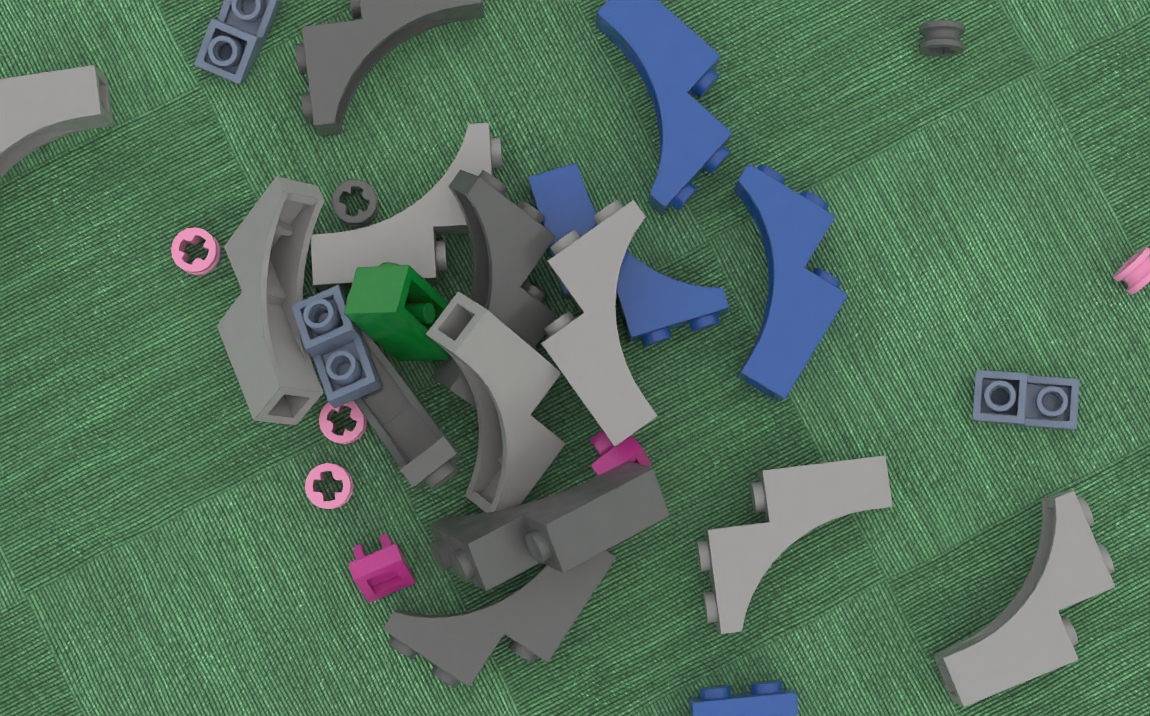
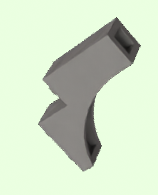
M95 65L0 79V179L24 157L58 138L76 132L114 126L108 78Z
M489 123L468 124L462 145L446 173L429 192L404 211L371 226L344 232L312 234L313 286L320 292L339 285L342 290H350L357 267H376L385 262L410 265L430 285H440L439 271H448L446 240L437 241V235L469 233L459 203L448 186L460 170L479 176L481 171L484 170L493 176V168H502L501 138H491Z
M278 176L275 177L224 246L242 293L216 326L253 420L297 425L324 393L313 367L310 354L305 350L291 305L303 300L307 253L318 215L325 200L319 186Z
M618 199L592 217L597 226L580 237L577 231L573 230L550 247L555 256L549 259L547 264L583 314L575 319L570 311L556 319L544 328L549 338L541 343L614 446H617L657 417V414L635 383L626 364L617 330L615 306L617 282L623 258L635 232L646 216L634 200L623 207Z
M458 291L426 335L440 345L457 363L467 379L474 396L478 414L479 442L476 464L465 497L483 511L489 513L521 505L566 444L531 416V413L547 395L549 389L562 372L489 310Z
M886 455L758 471V482L750 483L754 513L762 512L763 522L704 529L705 540L696 541L700 572L709 571L711 592H703L707 623L715 622L716 630L720 634L742 632L745 615L753 593L769 567L785 549L806 533L833 519L855 512L893 507Z
M1074 490L1059 491L1041 499L1042 524L1037 553L1022 587L1008 606L987 626L974 635L932 654L953 703L962 707L968 706L1079 660L1073 647L1078 644L1077 634L1070 620L1065 615L1060 616L1059 610L1115 588V585L1110 575L1114 573L1112 559L1102 544L1097 545L1090 526L1094 524L1092 512L1087 502L1081 496L1077 497Z

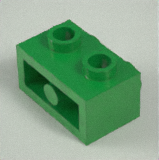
M385 262L376 267H357L351 289L347 295L344 315L398 361L450 360V355L426 335L449 302L410 265Z

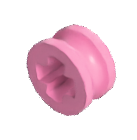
M196 227L186 228L178 233L171 246L172 258L176 265L187 273L196 276L206 275L213 271L221 258V249L216 238L204 229ZM200 239L206 240L202 246L209 251L205 260L196 258L192 264H188L187 261L190 256L184 252L185 247L188 243L197 245Z
M1148 246L1135 253L1113 275L1117 282L1122 280L1127 283L1126 291L1130 295L1135 294L1150 282V248Z
M354 401L334 408L328 402L320 412L319 425L324 436L331 441L349 444L362 437L366 431L367 419ZM343 407H349L352 409L350 417L357 421L356 427L352 432L345 429L342 436L335 433L337 425L330 421L331 415L334 411L342 414Z
M331 463L318 465L310 471L306 478L305 490L307 497L319 508H339L346 504L353 494L354 484L352 476L340 465ZM332 471L333 478L343 482L342 492H335V500L327 501L325 493L317 492L316 484L318 480H324V473Z

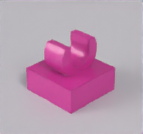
M603 430L590 439V442L600 455V458L590 465L597 476L627 461L647 467L651 466L644 449L632 435L617 446L612 444Z
M385 533L379 536L382 543L381 550L367 555L361 544H358L354 547V557L356 560L348 563L353 580L368 603L416 583L411 568L396 543L393 544Z

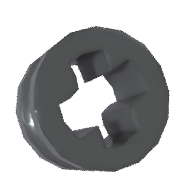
M935 20L925 22L919 26V33L925 38L919 44V52L921 54L934 57H948L964 52L965 45L959 41V36L965 33V25L963 23L952 20Z
M350 179L344 181L333 193L332 206L334 212L344 224L350 227L360 228L369 225L375 220L379 212L380 203L377 194L363 180ZM360 191L364 201L369 206L365 212L358 209L357 216H350L349 208L343 201L346 196L353 198L354 192Z

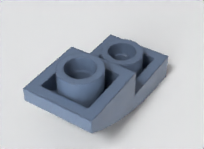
M224 0L218 18H211L194 65L242 85L260 53L282 0Z
M339 285L291 305L305 350L313 357L327 400L334 408L382 388L359 327L344 315L347 299Z
M976 370L972 421L1076 431L1080 379L1031 376L1028 373Z

